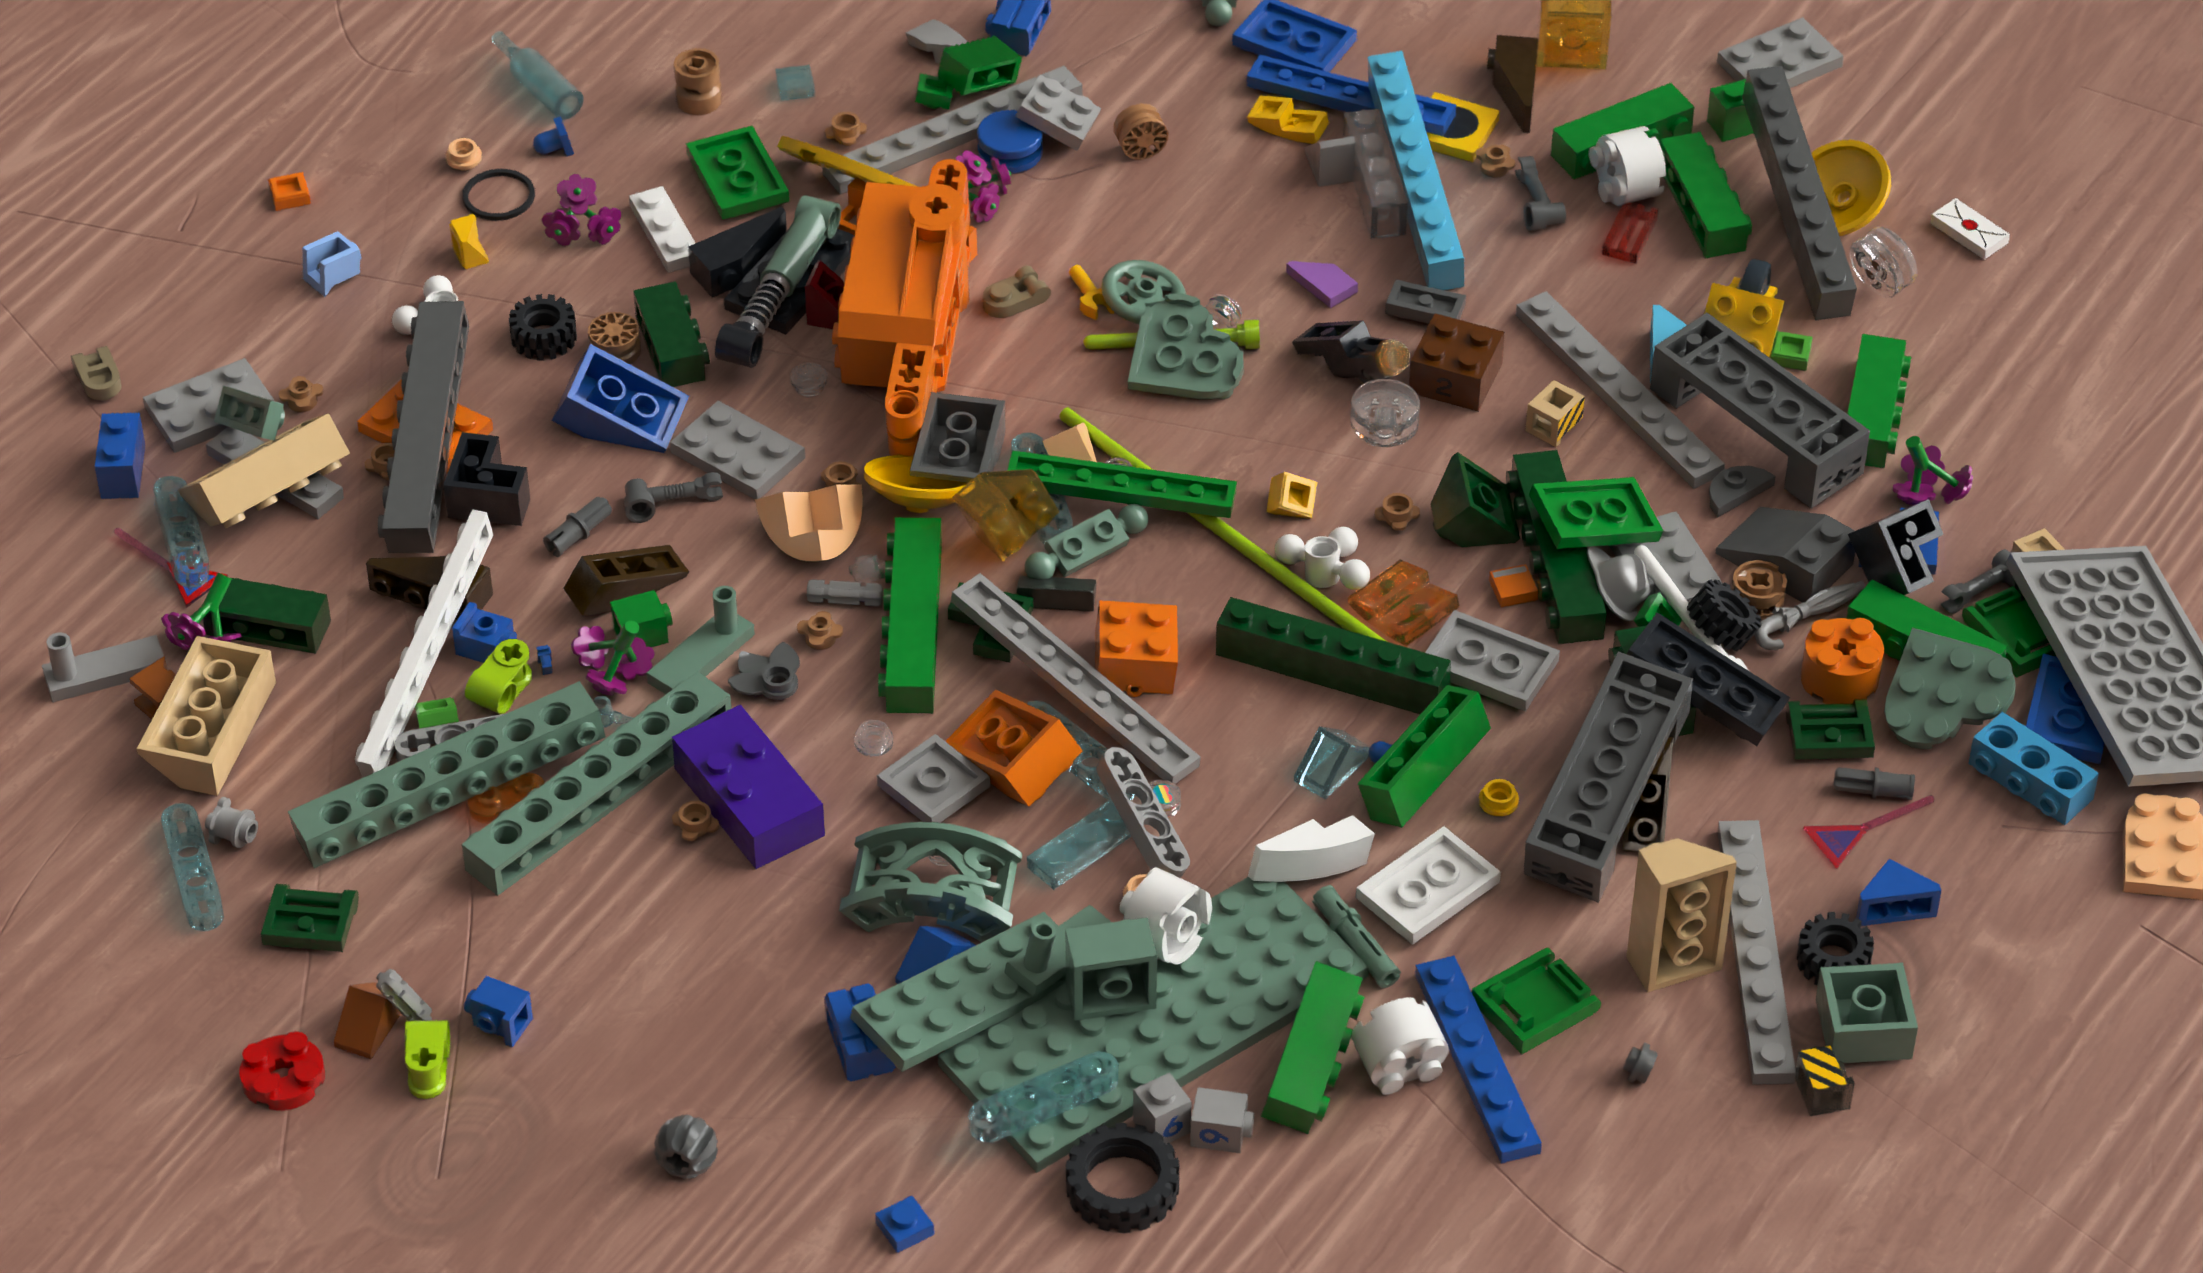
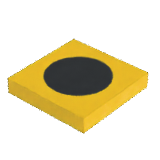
M1434 92L1431 98L1456 104V115L1444 136L1427 132L1432 151L1474 162L1476 151L1484 146L1497 125L1500 111Z

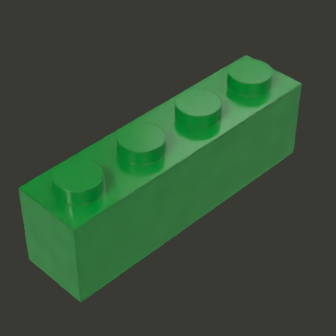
M1672 83L1665 84L1553 128L1551 156L1574 180L1597 171L1590 162L1589 150L1591 147L1596 146L1601 136L1645 126L1649 129V131L1645 132L1649 138L1656 137L1660 144V139L1692 133L1695 106Z
M1701 132L1660 139V147L1666 167L1664 179L1705 259L1746 251L1748 236L1752 234V222L1749 215L1743 213L1737 192L1731 190L1725 169L1720 168L1717 164L1712 145H1707Z
M1862 334L1848 415L1870 430L1865 466L1885 469L1887 454L1895 455L1898 432H1893L1891 429H1899L1903 407L1896 406V402L1904 404L1907 381H1901L1900 378H1908L1912 357L1904 355L1907 340Z
M1871 580L1848 606L1846 619L1865 618L1872 622L1873 630L1882 639L1884 653L1899 661L1912 627L1985 647L2006 658L2008 646L1874 580Z
M1447 685L1357 783L1371 820L1403 827L1487 734L1491 726L1478 691Z
M1315 961L1260 1117L1306 1134L1309 1133L1314 1119L1322 1122L1330 1101V1097L1323 1095L1326 1085L1334 1087L1342 1063L1335 1061L1338 1051L1346 1053L1352 1037L1353 1029L1346 1027L1349 1017L1357 1020L1365 996L1358 994L1363 978Z

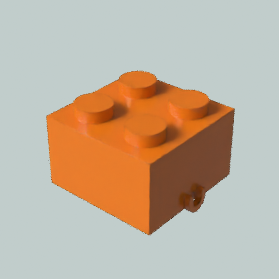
M1099 600L1095 627V669L1121 691H1127L1130 697H1138L1142 692L1173 694L1178 666L1177 605ZM1131 687H1137L1138 691L1132 692Z

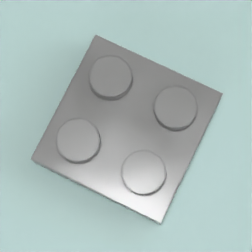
M1040 74L1015 117L1077 151L1102 108L1094 105L1089 98L1077 95L1064 88L1058 81L1046 78Z
M934 734L877 775V786L921 821L941 823L990 787V776L938 735Z

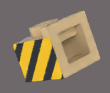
M1553 380L1528 403L1526 431L1557 447L1560 444L1561 438L1583 418L1585 396Z

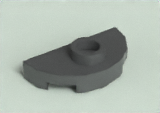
M1734 466L1722 470L1713 478L1709 488L1710 508L1719 517L1773 487L1776 476L1765 469L1754 466Z

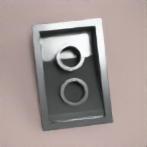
M931 392L911 464L910 476L985 485L989 478L988 474L992 473L999 460L1006 433L1005 400Z
M1760 506L1716 547L1715 553L1737 566L1753 560L1768 561L1779 566L1778 571L1781 574L1785 573L1787 579L1785 593L1805 603L1821 590L1830 588L1854 564L1855 550L1848 534L1855 530L1825 514Z

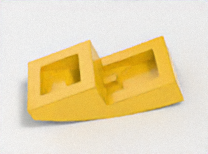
M1259 96L1247 116L1248 123L1259 129L1285 139L1315 144L1319 141L1329 124L1327 112L1294 109L1292 98Z

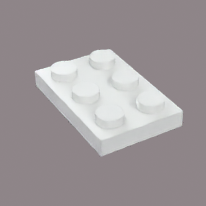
M1443 826L1356 887V899L1413 945L1500 883L1501 872Z

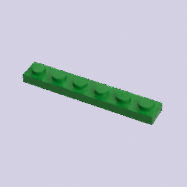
M1012 450L1007 473L1029 472L1039 490L1044 493L1123 504H1138L1145 507L1231 518L1237 489V481Z

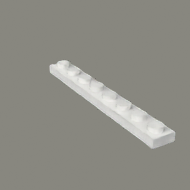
M472 509L467 522L462 523L459 528L454 551L445 558L442 577L438 585L435 584L431 588L429 605L424 616L418 617L412 642L409 647H405L402 651L400 668L395 678L390 679L386 686L385 700L380 711H375L372 716L370 733L365 743L362 742L357 749L355 762L359 767L362 778L388 767L395 751V740L404 732L493 537L487 512Z

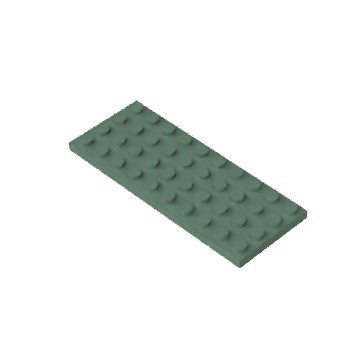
M1247 877L1211 898L1212 913L1209 925L1202 922L1197 935L1203 937L1196 951L1186 961L1175 965L1157 959L1156 1009L1074 1020L1067 986L1064 983L1019 1013L939 1054L938 1066L1035 1172L1038 1173L1068 1155L1073 1145H1079V1139L1084 1134L1089 1133L1091 1135L1095 1133V1128L1106 1125L1107 1128L1115 1127V1123H1122L1133 1116V1089L1169 1072L1180 1087H1183L1293 1022L1315 961L1363 978L1362 980L1369 977L1368 966L1285 882L1253 881Z

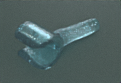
M598 696L594 698V703L600 712L603 728L610 726L612 723H628L633 719V717L613 711L608 697Z

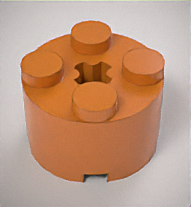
M1846 618L1820 619L1813 622L1805 640L1800 676L1806 692L1811 696L1814 692L1822 697V703L1852 704L1853 700H1867V696L1873 691L1874 693L1876 692L1880 680L1884 645L1880 636L1873 630L1872 622L1865 618H1856L1854 620Z

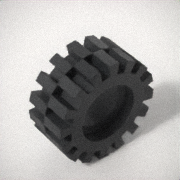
M536 294V300H531L530 296L524 298V305L518 301L514 305L515 310L511 309L509 313L511 343L513 348L516 347V352L520 355L525 352V358L532 359L533 355H537V360L544 361V355H549L550 360L556 358L557 352L563 356L567 353V347L570 349L574 347V341H577L575 311H573V306L570 303L566 304L564 298L560 297L555 301V295L548 294L547 299H543L542 294ZM541 325L552 326L546 329H535V327Z
M1708 580L1688 603L1687 611L1690 612L1689 617L1692 620H1696L1694 625L1698 629L1702 628L1705 631L1703 634L1707 638L1710 636L1714 638L1715 644L1720 646L1722 643L1727 650L1731 648L1734 651L1741 650L1762 626L1760 622L1762 620L1761 616L1756 614L1758 610L1755 606L1749 605L1750 600L1747 597L1742 598L1739 595L1740 591L1736 588L1731 590L1730 585L1725 582L1721 584L1720 580Z
M1828 912L1827 919H1824L1822 914L1815 916L1814 922L1809 919L1805 923L1804 929L1802 928L1800 932L1796 960H1798L1797 966L1799 970H1804L1803 976L1807 980L1815 977L1814 984L1818 986L1821 967L1871 965L1874 939L1873 936L1870 937V929L1867 926L1861 928L1862 921L1858 918H1855L1853 922H1849V914L1842 913L1841 919L1835 918V912ZM1838 946L1844 948L1850 954L1833 956L1825 953L1820 948Z

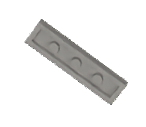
M227 427L208 442L206 448L210 457L222 464H226L265 442L249 433ZM317 472L307 477L310 483L292 493H289L286 488L276 494L317 519L321 518L344 498L343 487Z

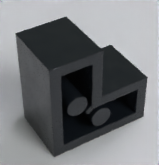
M462 432L443 485L447 517L468 520L472 509L487 512L491 523L522 526L530 502L527 467L502 464L499 436Z
M1929 499L1897 511L1848 534L1868 583L1874 580L1903 595H1907L1934 582L1919 546L1944 535Z

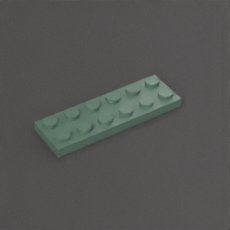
M1042 912L853 1006L850 1018L903 1072L1019 1013L1027 1006H1030L1066 983L1065 975L1033 997L1004 973L1006 962L1027 948L1031 928L1034 923L1046 921L1055 928L1058 925L1045 912Z

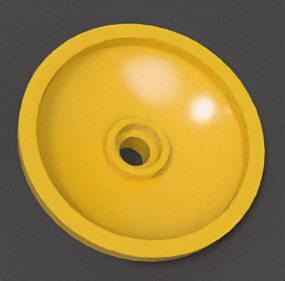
M1857 140L1834 141L1812 151L1811 153L1839 237L1853 233L1867 225L1883 208L1891 188L1890 169L1883 156L1871 145Z
M893 455L880 457L869 461L864 467V479L872 489L891 502L906 506L908 511L915 513H925L929 509L951 505L968 497L977 488L975 483L910 476V468L914 456Z

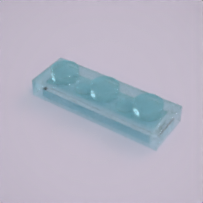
M1110 799L1027 856V868L1055 890L1130 838L1131 834Z

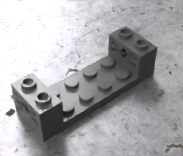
M1710 314L1702 315L1655 345L1650 390L1676 409L1702 392L1788 456L1784 489L1811 509L1864 474L1870 430Z
M1618 651L1526 840L1524 875L1595 902H1600L1614 872L1616 846L1668 737H1674L1673 743H1675L1688 717L1693 685L1692 678Z

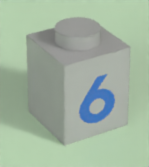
M1169 1072L1133 1089V1122L1147 1127V1131L1150 1133L1158 1132L1164 1137V1143L1168 1144L1191 1133L1192 1101Z
M1198 1087L1191 1117L1190 1146L1241 1153L1243 1138H1251L1254 1126L1255 1113L1247 1111L1248 1094Z

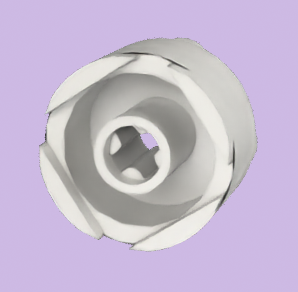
M1640 126L1601 136L1596 146L1590 148V162L1597 169L1600 181L1598 192L1604 203L1611 201L1614 205L1619 206L1659 196L1664 191L1665 186L1659 187L1660 178L1666 176L1664 156L1656 137L1649 138L1645 133L1649 131L1647 127Z
M1155 867L1149 871L1135 891H1128L1123 896L1120 903V912L1124 914L1123 920L1148 917L1157 959L1176 965L1186 961L1200 945L1203 937L1197 935L1202 922L1209 925L1212 901L1210 894L1200 887Z
M1401 998L1385 1003L1370 1012L1373 1019L1364 1027L1360 1021L1353 1029L1352 1041L1373 1084L1378 1086L1383 1094H1393L1400 1090L1405 1082L1419 1078L1422 1082L1431 1081L1437 1078L1443 1071L1441 1064L1447 1057L1449 1047L1427 1002L1423 1000L1422 1005L1417 1004L1414 998Z

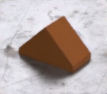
M377 983L349 985L334 1038V1047L368 1059L373 1058L402 1014L376 988Z

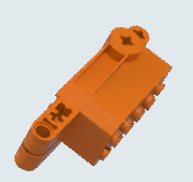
M944 159L937 162L931 170L927 186L917 187L866 182L861 208H858L856 233L851 240L849 265H846L844 276V290L839 297V320L834 323L832 332V344L837 345L834 365L835 368H840L841 381L844 384L887 388L885 413L890 456H914L931 392L937 393L945 390L959 315L967 308L970 302L968 268L971 248L966 246L970 225L967 168L963 163L954 159Z

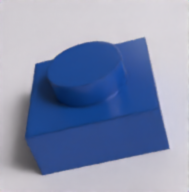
M913 1195L875 1213L876 1225L897 1253L934 1235V1224Z

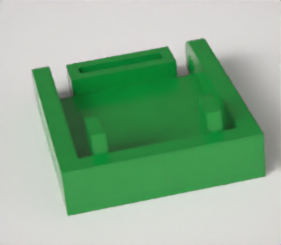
M2014 586L1976 602L1975 607L1969 606L1962 611L1963 620L1970 628L2008 646L2006 659L2010 661L2013 675L2016 678L2040 668L2043 654L2056 656L2051 645L2030 653L2031 650L2047 644L2049 641L2020 589L2017 591Z
M1550 948L1540 950L1472 988V994L1481 1013L1521 1055L1592 1016L1601 1006V1001L1595 995H1591V989L1561 958L1554 961L1555 953ZM1504 1004L1518 1019L1517 1024L1499 1007L1500 1005Z

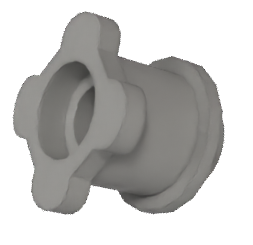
M221 797L214 811L209 813L206 818L205 828L209 830V842L218 844L223 838L231 841L234 847L242 848L247 843H251L257 834L258 822L255 820V814L249 809L243 811L230 807L231 800Z

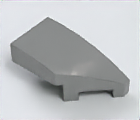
M935 19L906 32L908 44L927 52L933 51L936 64L940 63L943 49L946 46L950 47L951 45L955 46L956 44L960 45L962 42L964 44L967 42L955 30Z

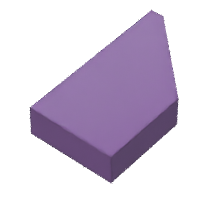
M1290 261L1286 264V273L1329 308L1358 292V283L1335 264Z

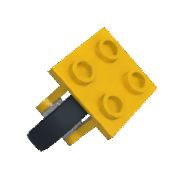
M1752 259L1745 270L1743 278L1734 277L1732 283L1728 286L1712 283L1704 314H1710L1770 358L1784 300L1776 299L1775 294H1777L1778 288L1770 286L1771 264Z

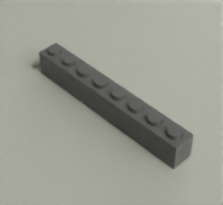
M1783 66L1748 70L1742 99L1815 320L1850 316L1857 287Z
M464 301L419 302L417 317H412L411 319L413 344H408L406 349V361L409 368L408 372H403L401 384L404 398L403 400H398L397 403L399 428L393 429L392 446L395 453L394 457L388 458L387 463L390 483L389 486L383 487L382 499L385 513L378 517V535L380 538H385L388 553H434L444 491L443 485L446 478L469 332V322Z

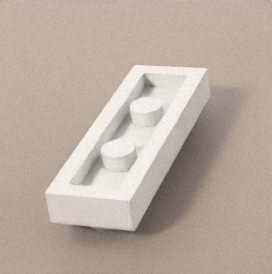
M663 186L630 195V207L667 272L670 273L690 267L688 246L695 244V241Z

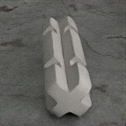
M811 579L807 585V600L809 602L823 603L824 599H829L828 603L860 605V602H865V606H880L883 598V588L879 583H866V586H861V582L830 580L829 584H825V580Z
M388 969L385 973L380 972L377 975L378 983L376 988L409 1021L432 1020L430 1016L432 1009L395 970Z

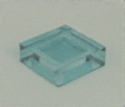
M810 65L775 69L780 101L815 97V87Z

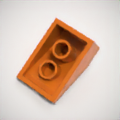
M996 689L945 741L990 776V784L1006 796L1028 807L1045 794L1046 789L1061 773L1071 767L1073 761L1083 751L1059 718Z

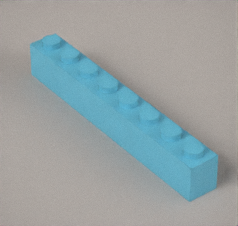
M1396 51L1368 56L1369 90L1427 287L1440 290L1464 287V256L1403 52Z

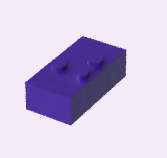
M741 705L672 736L674 769L699 800L710 807L711 815L719 821L720 826L755 869L825 836L823 803Z

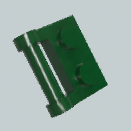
M1855 699L1852 704L1800 705V701L1787 702L1786 721L1789 725L1794 759L1874 758L1875 743L1866 699Z
M277 883L274 887L261 931L262 945L343 952L353 915L356 914L358 908V891L344 890L343 893L300 890L291 889L289 884Z

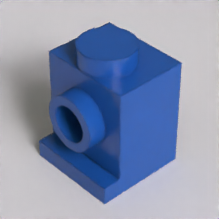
M473 602L468 603L452 627L455 654L482 663L485 662L499 643L507 639H517V634L513 628V619L477 609V604Z
M485 976L477 989H472L469 992L464 1004V1011L472 1014L473 1026L486 1033H494L504 1037L505 1045L512 1048L533 1019L529 991L489 976Z

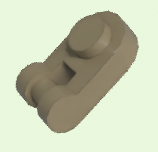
M1023 266L1017 270L1014 276L996 282L984 290L983 308L990 316L996 318L1010 317L1044 303L1050 297L1051 289L1044 281H1038V274L1031 266Z
M107 345L96 348V352L83 356L82 353L71 356L75 374L79 378L88 397L95 400H108L120 392L122 386L119 371Z

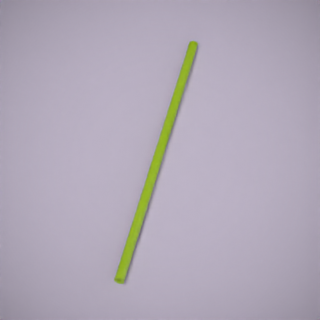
M1069 407L1061 411L1059 415L1061 421L1071 428L1084 422L1091 443L1122 466L1153 470ZM1188 513L1343 629L1386 641L1219 517Z

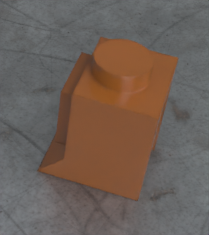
M165 656L129 678L130 684L142 693V695L134 699L135 706L150 719H153L176 676L172 670H167Z

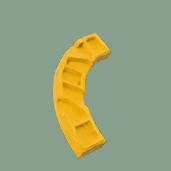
M781 136L777 145L778 150L804 162L827 169L832 167L854 179L857 178L873 183L915 186L853 159L790 137Z

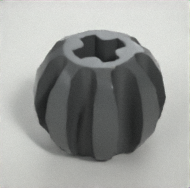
M688 1114L680 1115L666 1121L660 1128L654 1142V1153L658 1164L668 1174L683 1179H691L705 1173L716 1159L718 1141L713 1128L709 1127L705 1120Z

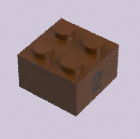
M1434 313L1410 360L1408 393L1479 412L1502 365L1505 332Z

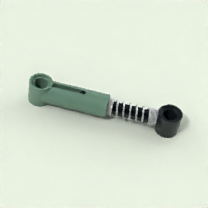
M807 195L801 197L797 204L792 225L760 276V286L756 289L738 321L733 325L726 323L721 327L715 344V356L717 359L749 368L756 366L763 349L765 328L769 326V322L773 319V315L776 314L784 298L789 297L794 292L826 238L831 239L835 235L841 218L840 204Z

